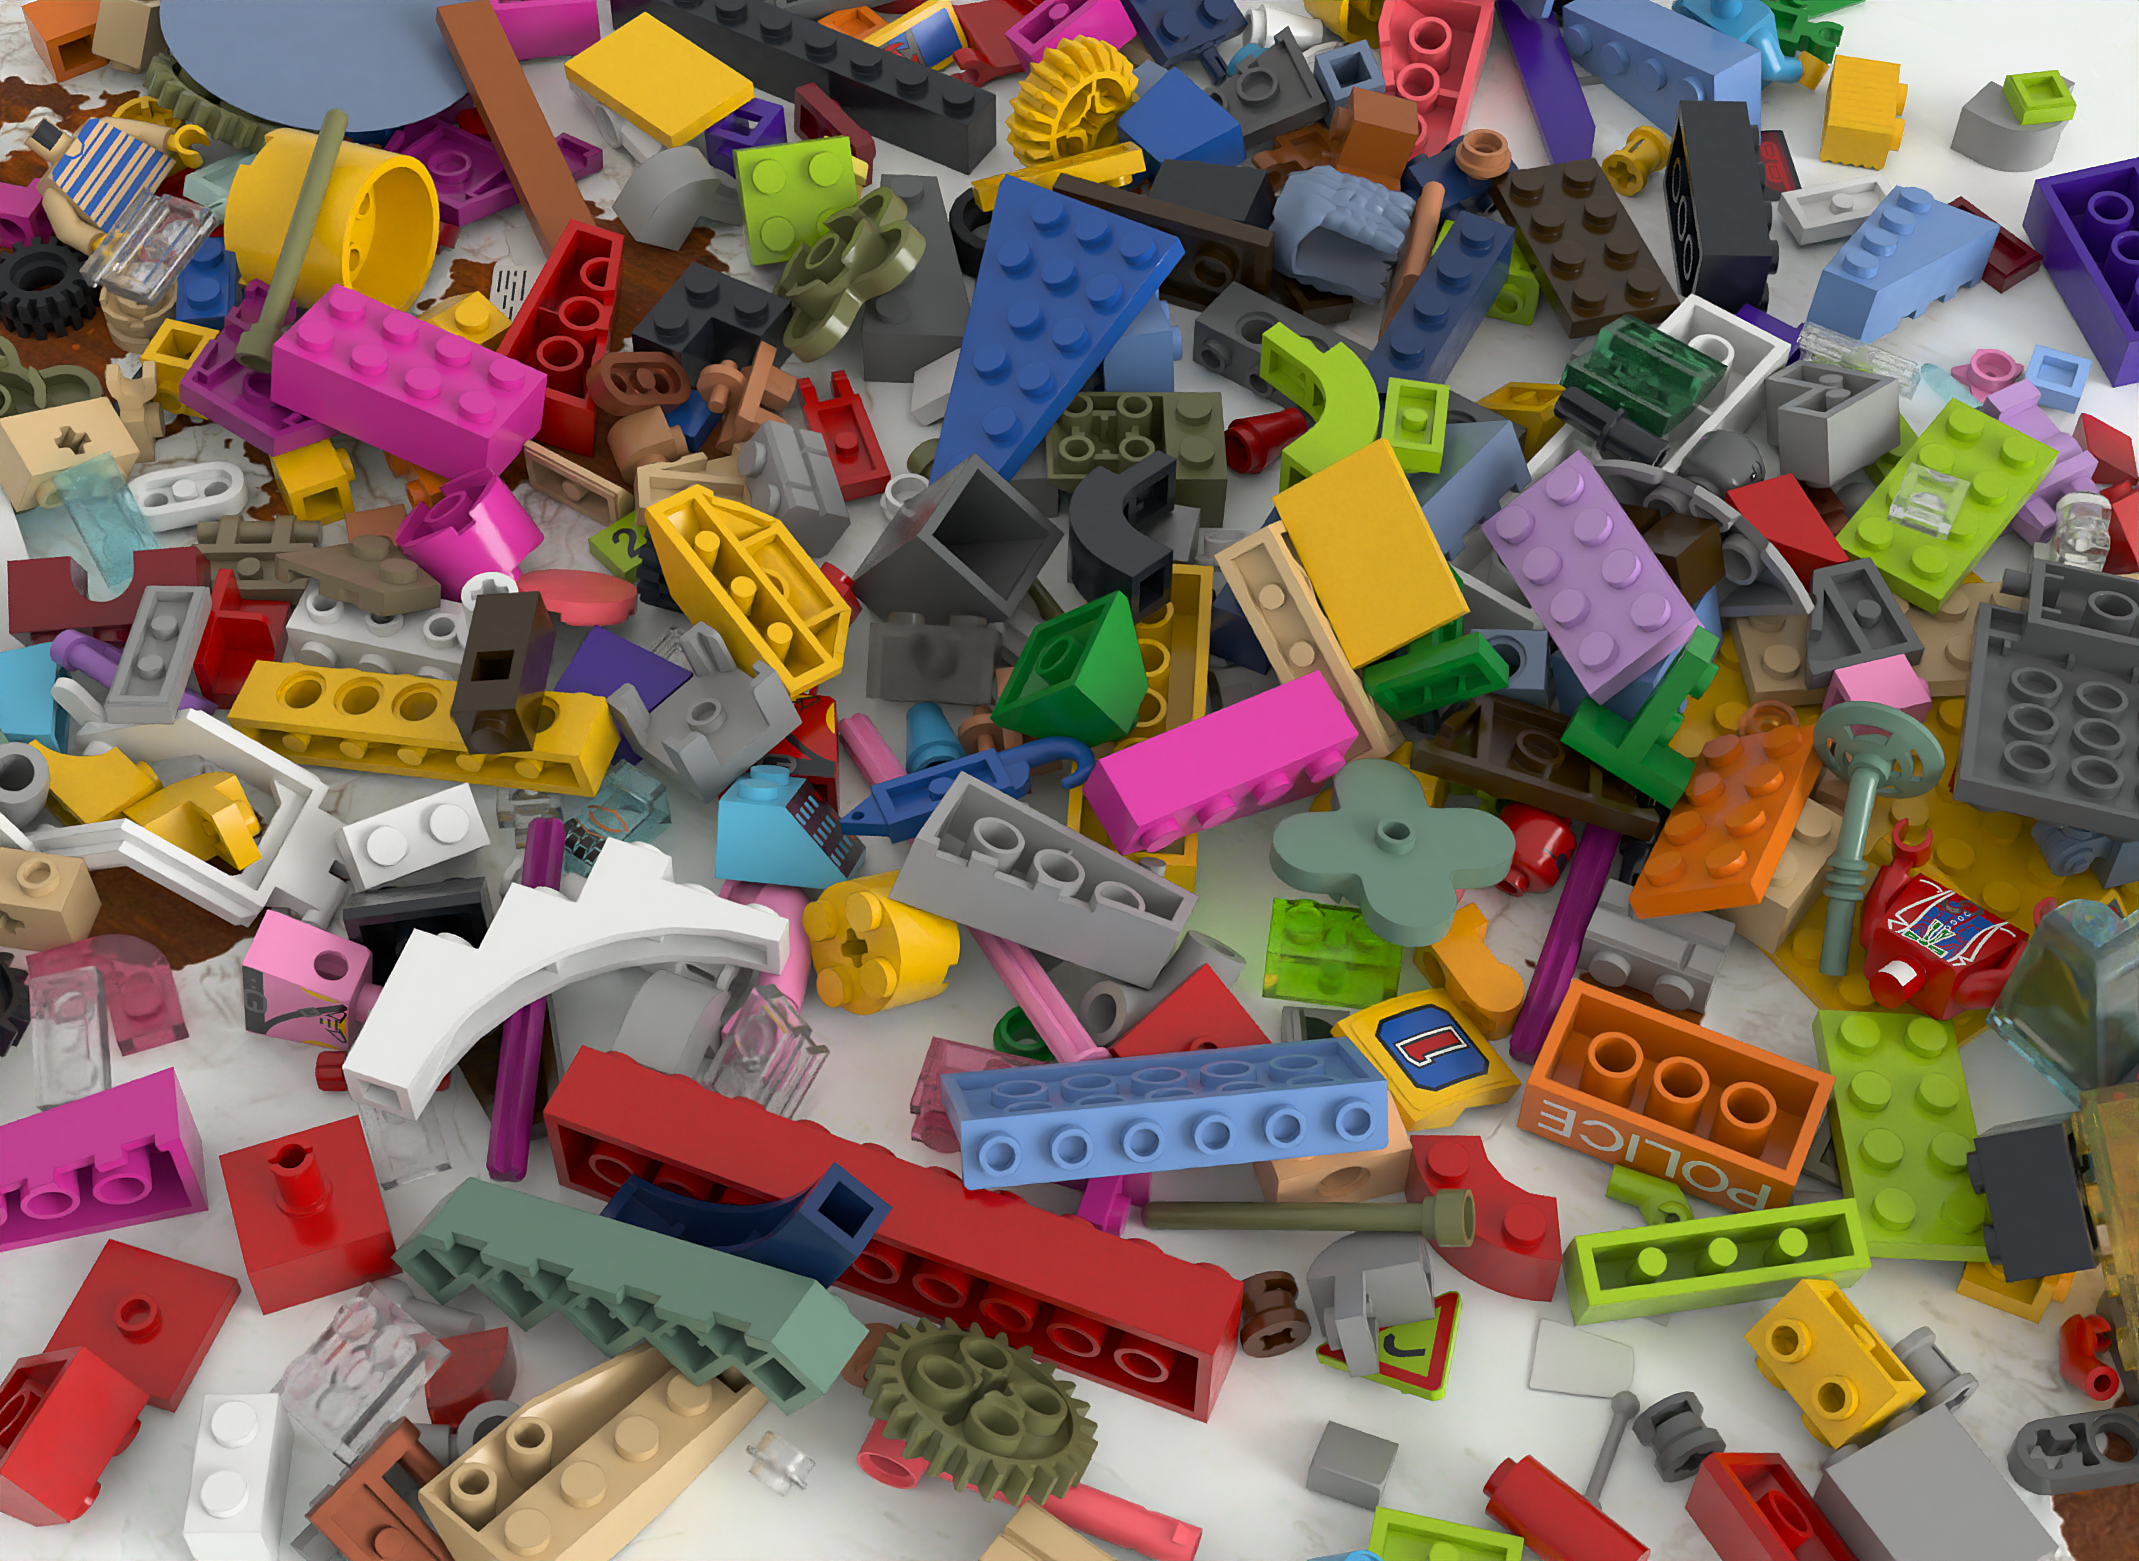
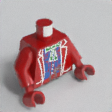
M1909 819L1899 820L1892 830L1891 851L1893 860L1890 866L1882 864L1860 908L1859 942L1868 952L1862 971L1866 979L1869 980L1871 995L1876 1002L1888 1009H1896L1906 1002L1931 1018L1946 1021L1967 1010L2008 1006L2017 999L2048 962L2044 955L2049 949L2062 950L2074 944L2078 933L2075 912H2071L2066 920L2059 925H2048L2057 915V900L2054 897L2042 899L2033 909L2032 916L2036 932L2028 941L2030 936L2028 933L1922 873H1919L1914 878L1910 877L1908 873L1911 868H1919L1929 861L1932 854L1933 833L1932 829L1929 828L1925 840L1917 846L1905 845L1902 841H1904L1908 831Z

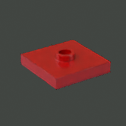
M1205 963L1189 974L1107 1050L1113 1058L1272 1044V1042L1211 967Z
M108 1239L43 1353L83 1345L149 1394L151 1397L146 1404L175 1413L242 1290L237 1278Z

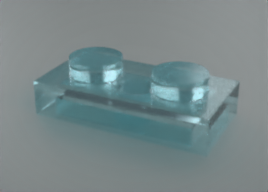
M110 451L50 478L108 588L133 577V551L161 549Z

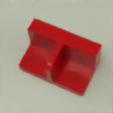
M220 568L211 594L213 605L193 663V669L202 696L218 705L217 709L231 710L257 660L282 663L289 639L286 625L293 614L291 603L287 601L242 599L233 569Z

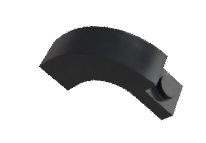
M1159 450L1119 475L1102 466H1098L1076 487L1069 506L1068 569L1074 586L1088 603L1120 590L1128 598L1134 626L1171 602L1174 550L1140 533L1174 510L1177 459Z

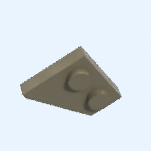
M362 535L355 537L352 543L275 554V578L288 584L301 578L311 577L319 580V595L336 601L352 603L359 609L382 617L440 608L441 584L415 562L407 559L403 552L389 542L388 539L381 536Z

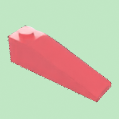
M1495 0L1384 1L1378 23V38L1382 76L1386 83L1385 94L1417 102L1419 136L1408 161L1420 154H1426L1430 158L1440 153L1451 141L1464 134L1492 35Z

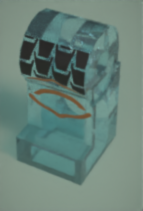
M621 759L605 774L607 786L581 810L582 813L580 815L570 818L563 824L566 838L562 870L568 874L573 872L588 878L608 837L627 843L640 841L651 844L672 824L666 786L629 762Z

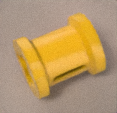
M1642 125L1635 128L1627 137L1626 146L1621 150L1614 151L1602 162L1601 169L1614 191L1623 196H1633L1636 192L1641 191L1647 184L1648 176L1652 172L1660 171L1666 166L1670 143L1666 136L1651 126Z

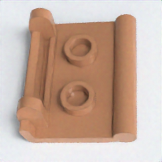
M1435 181L1426 183L1415 205V210L1410 218L1409 229L1404 235L1405 239L1401 249L1397 252L1399 254L1398 262L1393 270L1380 325L1378 342L1430 261L1445 194V188L1441 183Z

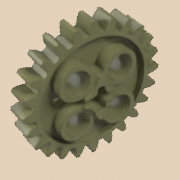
M161 51L158 56L154 55L144 79L143 87L149 89L147 95L158 99L157 105L159 107L173 110L172 117L188 120L193 125H198L210 132L212 139L220 140L239 150L251 149L258 155L266 145L265 135L280 128H292L318 135L320 132L269 121L226 103L198 84L180 66L172 53L169 55Z
M926 1317L920 1318L916 1328L902 1322L895 1334L890 1332L885 1334L864 1375L868 1382L863 1390V1396L874 1400L868 1413L870 1417L888 1421L882 1432L884 1438L904 1440L907 1443L901 1456L905 1459L923 1457L929 1462L926 1475L931 1478L938 1476L942 1472L952 1475L954 1489L958 1492H962L968 1483L978 1486L981 1496L987 1502H991L996 1491H1002L1007 1500L1013 1506L1018 1507L1025 1494L1040 1506L1046 1503L1050 1493L1063 1499L1070 1486L1075 1488L1078 1486L1098 1446V1441L1092 1438L1098 1425L1096 1422L1085 1418L1091 1407L1090 1404L1071 1398L1077 1385L1071 1381L1055 1380L1052 1375L1057 1365L1053 1362L1037 1364L1031 1360L1033 1348L1029 1345L1015 1350L1008 1346L1006 1333L999 1332L993 1340L985 1337L981 1327L975 1322H972L968 1332L961 1331L950 1317H945L940 1329Z

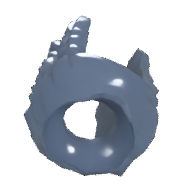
M1330 165L1314 166L1309 170L1290 172L1288 174L1289 179L1286 181L1285 187L1277 198L1273 209L1275 220L1269 227V231L1275 232L1272 267L1287 277L1296 278L1302 284L1313 285L1318 292L1331 291L1337 295L1353 296L1366 304H1379L1386 291L1382 284L1386 283L1387 278L1391 276L1388 271L1397 265L1399 256L1397 252L1401 249L1405 239L1404 235L1409 229V217L1412 216V212L1415 210L1416 201L1403 192L1388 190L1383 184L1373 183L1364 177L1339 172Z

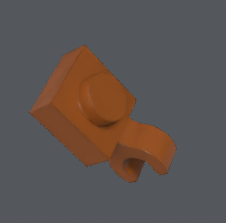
M1318 121L1274 137L1273 150L1257 153L1252 157L1251 163L1257 169L1268 171L1274 192L1276 193L1289 179L1288 174L1290 172L1312 169L1318 152L1320 150L1328 151L1332 141L1329 139V131Z

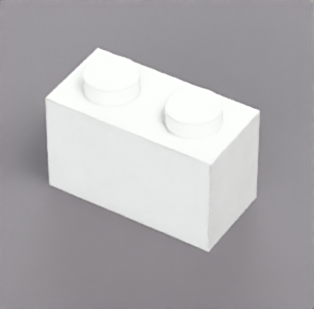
M468 782L344 826L333 833L356 893L367 891L491 844Z
M279 1393L204 1394L182 1532L196 1561L278 1560L295 1434Z

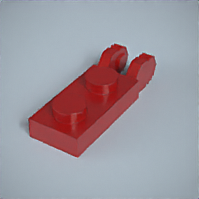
M844 369L831 372L830 389L834 399L819 402L815 386L810 378L798 379L796 384L797 397L802 409L805 427L807 430L822 434L844 502L884 493L888 482L891 480V473L859 393L854 394Z

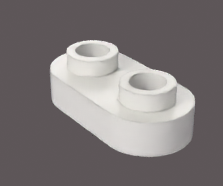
M222 460L143 474L132 480L123 494V501L131 523L138 529L147 532H161L197 525L199 521L221 520L223 515H236L245 507L249 498L247 485L241 469L231 462Z

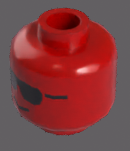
M1520 802L1507 804L1498 818L1510 828L1516 845L1509 873L1501 882L1494 886L1514 897H1523L1525 892L1535 894L1550 892L1577 848L1576 837L1570 829L1572 821L1569 817H1557L1546 810Z

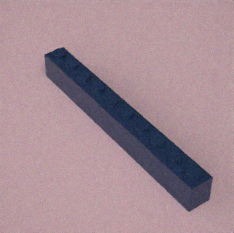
M1463 210L1458 215L1364 364L1374 380L1379 397L1380 410L1377 440L1381 438L1389 377L1436 384L1445 383L1508 279L1515 228ZM1275 506L1260 529L1281 520ZM1226 582L1212 604L1209 654L1266 676L1272 664L1228 582Z

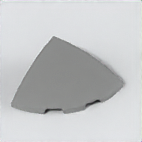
M1599 460L1593 466L1619 503L1660 510L1661 519L1668 513L1673 512L1718 521L1726 576L1715 585L1720 617L1808 615L1815 608L1795 572L1772 543L1738 511L1716 495L1678 475L1659 467L1639 462Z

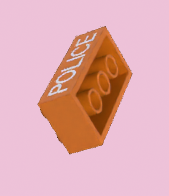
M1573 978L1527 1080L1516 1127L1613 1165L1619 1164L1673 1182L1680 1187L1682 1192L1736 1213L1782 1208L1789 1205L1836 1077Z

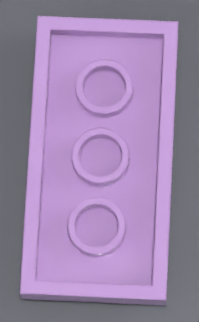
M1580 450L1573 453L1480 526L1588 694L1600 706L1685 643L1697 625L1705 628L1591 462Z

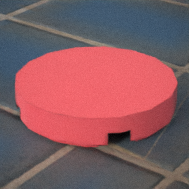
M570 569L537 570L522 574L516 582L519 592L540 591L546 609L559 613L560 622H565L566 625H617L622 623V621L628 620L629 615L633 616L637 612L638 593L634 584L602 573Z

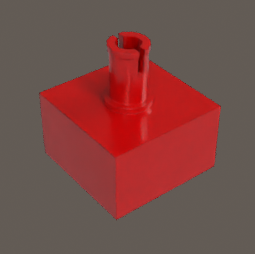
M359 1115L219 1155L247 1275L263 1315L368 1284L381 1278L403 1273L402 1268L391 1259L397 1248Z

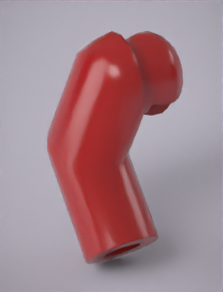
M2075 1314L2069 1317L2059 1330V1373L2064 1381L2096 1401L2108 1400L2116 1394L2119 1388V1377L2113 1368L2098 1360L2095 1353H2105L2110 1349L2112 1340L2106 1339L2103 1332L2111 1331L2110 1325L2101 1315L2090 1314L2083 1318L2080 1314Z

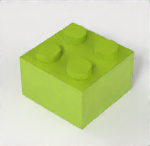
M840 135L732 150L748 262L753 266L789 261L803 241L812 248L822 236L830 231L822 222L836 212L852 207L858 202L849 136Z

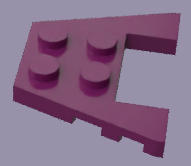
M469 92L443 111L418 122L407 124L403 131L396 130L383 149L414 157L426 167L436 188L439 218L458 227L520 203L493 143L453 126L457 123L456 115L463 109L474 108V102ZM564 132L555 138L574 180L598 172L603 168V149Z
M255 278L245 288V298L240 306H233L226 315L225 327L217 339H210L180 381L179 401L258 449L275 457L343 432L270 401L271 374L251 370L235 360L234 355L240 336L243 332L249 331L251 324L258 323L270 287L268 284ZM291 299L282 329L296 320L297 301Z

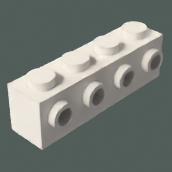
M311 578L286 625L295 662L309 666L337 669L354 668L366 672L394 675L411 674L422 678L458 681L465 651L460 646L455 633L456 618L463 609L462 603L441 599L440 608L382 617L359 609L352 603L336 601L319 595V580ZM552 653V658H551V663H550L549 672H550V670H551V668H552V666H553V664H554V662H555L553 653Z

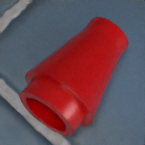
M1289 407L1280 412L1233 420L1229 424L1228 429L1224 431L1227 465L1233 471L1240 474L1260 473L1282 455L1284 448L1307 432L1305 418L1300 411Z

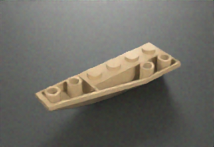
M647 1341L527 1401L418 1491V1500L455 1561H609L713 1462L770 1399L734 1365L700 1387H697Z

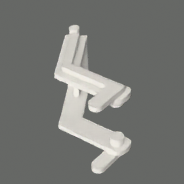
M65 677L56 680L50 690L52 697L82 726L74 737L76 745L83 752L81 756L104 754L115 746L134 764L140 761L150 763L199 755L272 796L278 809L257 845L262 859L244 868L241 874L229 876L127 818L62 828L49 824H40L35 832L22 833L1 812L0 847L84 858L88 871L128 866L235 926L242 924L248 928L264 906L288 907L303 916L301 922L326 931L348 890L347 884L330 874L329 871L341 878L350 879L333 834L348 824L318 808L329 789L328 785L322 783L318 776L202 710L196 711L192 708L178 710L174 724H111L107 722L105 709L78 682Z

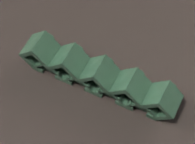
M472 1177L467 1178L441 1199L391 1256V1259L441 1305H445L470 1285L474 1284L524 1332H527L558 1310L609 1359L614 1358L641 1339L646 1338L697 1387H700L734 1365L787 1416L826 1394L869 1333V1330L850 1312L844 1300L836 1294L827 1291L815 1279Z

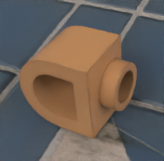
M660 405L620 419L610 429L607 437L608 445L624 481L631 486H634L637 467L661 461L675 462L681 459L682 456L689 455L688 446L680 426L669 427Z

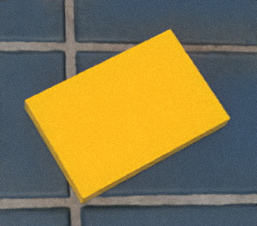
M647 12L640 14L564 63L566 79L669 149L684 145L755 97L752 81Z
M1380 438L1271 497L1352 669L1359 670L1471 612L1388 439Z

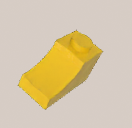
M36 739L28 743L41 752L49 766L51 781L44 807L64 827L124 819L125 817L122 813L124 809L164 788L159 777L147 763L140 761L134 764L116 746L100 755L72 756L53 751L39 743Z

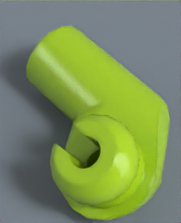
M1615 1164L1605 1194L1606 1197L1638 1207L1648 1226L1695 1220L1693 1211L1677 1184Z

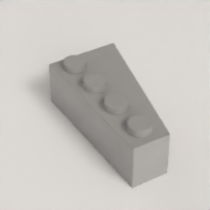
M961 771L916 836L888 898L1150 990L1199 896Z

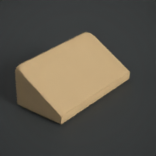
M529 439L523 444L530 486L607 527L635 510L634 495Z

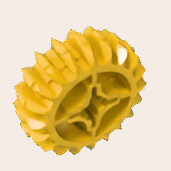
M1079 34L1073 41L1062 38L1058 43L1057 49L1046 47L1043 60L1039 64L1030 62L1031 73L1026 80L1018 81L1021 90L1017 97L1009 101L1014 108V112L1005 121L1011 129L1006 141L1013 147V155L1026 168L1116 145L1119 141L1116 128L1119 118L1140 99L1134 92L1139 79L1132 73L1133 64L1127 61V58L1119 53L1117 48L1106 41H1099L1094 37H1085Z

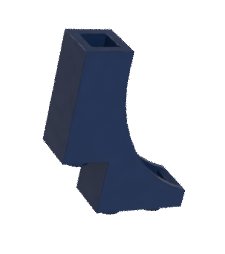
M834 1162L813 1184L799 1193L779 1201L756 1205H729L697 1200L676 1194L631 1174L599 1215L817 1280L827 1290L859 1257L893 1207Z

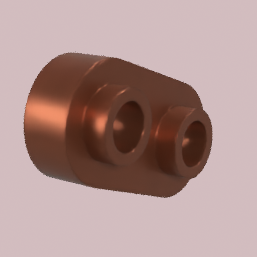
M611 352L592 365L586 375L587 388L593 402L599 408L615 416H629L659 405L663 414L666 415L687 401L691 393L690 380L684 368L676 359L663 352Z

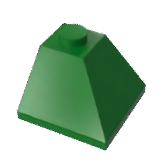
M1118 590L1034 626L989 719L998 727L1040 739L1053 736L1073 737L1087 744L1089 748L1108 741H1120L1130 734L1139 721L1138 709L1149 685L1128 598Z

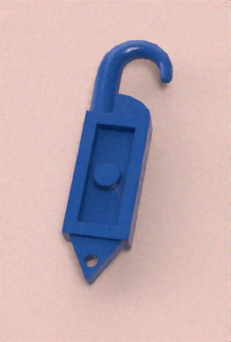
M1053 736L1000 752H996L994 748L897 777L870 786L872 794L840 819L842 834L889 837L892 844L916 838L961 771L1018 800L1025 796L1030 789V769L1059 760L1075 761L1078 767L1072 774L1061 781V787L1065 790H1070L1081 786L1087 781L1096 765L1095 755L1088 745L1073 737Z

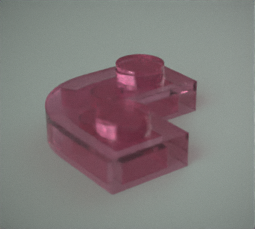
M107 934L25 956L32 988L36 989L34 998L37 1010L43 1023L108 1005L116 1041L123 1057L190 1037L177 984L170 965L163 953L144 939L124 934Z

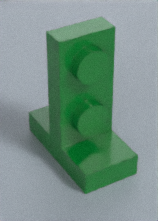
M1448 563L1463 595V580ZM1463 616L1405 645L1408 654L1364 668L1365 691L1394 722L1509 687V665L1479 631L1463 636Z
M1697 625L1631 722H1628L1603 705L1600 706L1595 700L1586 695L1573 713L1560 741L1672 810L1685 792L1696 763L1667 745L1685 718L1683 714L1677 711L1688 694L1699 700L1720 668L1711 662L1720 638Z

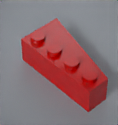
M570 219L496 352L548 374L542 425L540 431L532 439L593 458L601 408L590 397L586 384V375L592 365L606 354L611 353L623 283L624 235Z

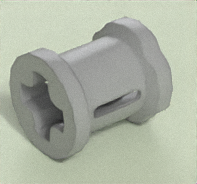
M1928 1326L1916 1329L1898 1342L1891 1350L1926 1391L1917 1400L1923 1406L1921 1414L1942 1402L1951 1413H1954L1976 1391L1979 1385L1978 1380L1971 1373H1960L1934 1344L1936 1334Z

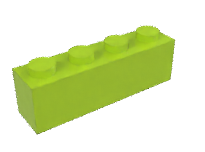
M1855 1198L1574 1236L1562 1254V1268L1574 1326L1781 1298L1802 1279L1833 1280L1840 1289L1851 1288L1872 1268Z

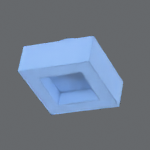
M2036 344L2024 379L2028 378L2040 391L2041 396L2037 404L2075 414L2093 360Z

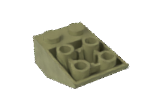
M1078 392L1045 435L1047 485L1073 494L1079 483L1098 466H1102L1119 475L1159 450L1177 459L1175 504L1201 508L1199 528H1223L1228 476L1221 392Z

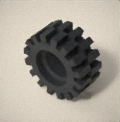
M41 236L31 238L32 246L24 247L22 242L19 241L12 245L14 251L12 255L3 250L0 253V322H3L5 329L10 333L17 330L19 337L28 339L33 331L37 340H47L48 332L55 331L57 338L67 336L66 327L71 325L78 331L84 327L82 317L92 320L96 315L94 306L100 307V290L88 255L67 244L63 245L62 241L54 236L50 237L48 244H43ZM55 285L46 290L33 291L42 286Z

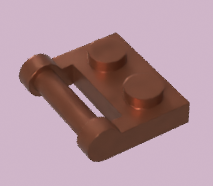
M406 1416L399 1418L390 1425L375 1441L372 1448L304 1515L348 1561H455L443 1540L381 1478L397 1462L423 1488L446 1469L418 1440L421 1431Z

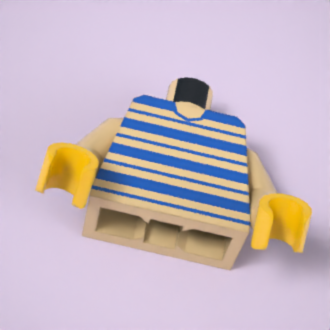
M107 116L101 119L90 117L74 132L72 137L44 117L24 142L26 146L51 164L38 182L36 189L43 197L42 206L56 237L63 243L91 258L101 257L104 270L112 276L122 273L120 261L113 255L120 253L128 255L131 259L137 258L132 239L126 232L176 163L169 156L177 152L181 161L186 166L197 168L203 163L202 157L198 152L187 150V148L196 143L205 146L211 145L206 132L198 125H184L176 131L174 128L149 122Z

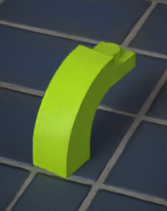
M1278 322L1262 334L1260 377L1302 407L1316 422L1314 427L1282 450L1279 493L1376 441L1380 405L1378 392L1368 369L1358 356L1342 342H1339L1323 354L1310 340L1300 337L1281 322Z

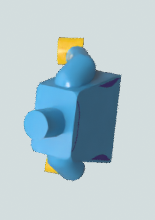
M1760 0L1673 1L1672 11L1761 50V91L1772 82L1786 84L1799 82L1808 89L1815 91L1830 68L1828 64L1804 50L1799 58L1784 56L1779 46L1774 13L1770 7Z

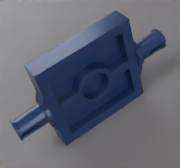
M1120 0L1137 35L1156 64L1167 68L1180 61L1199 60L1213 81L1214 86L1223 83L1229 78L1226 74L1227 64L1218 52L1217 47L1221 43L1241 35L1248 25L1234 0Z

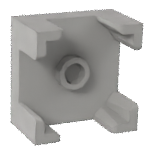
M699 621L679 639V645L695 676L651 713L647 711L635 687L630 683L622 685L606 701L633 752L702 802L708 804L796 729L802 721L775 669L758 660L752 666L757 677L752 678L737 668L720 634L704 622Z

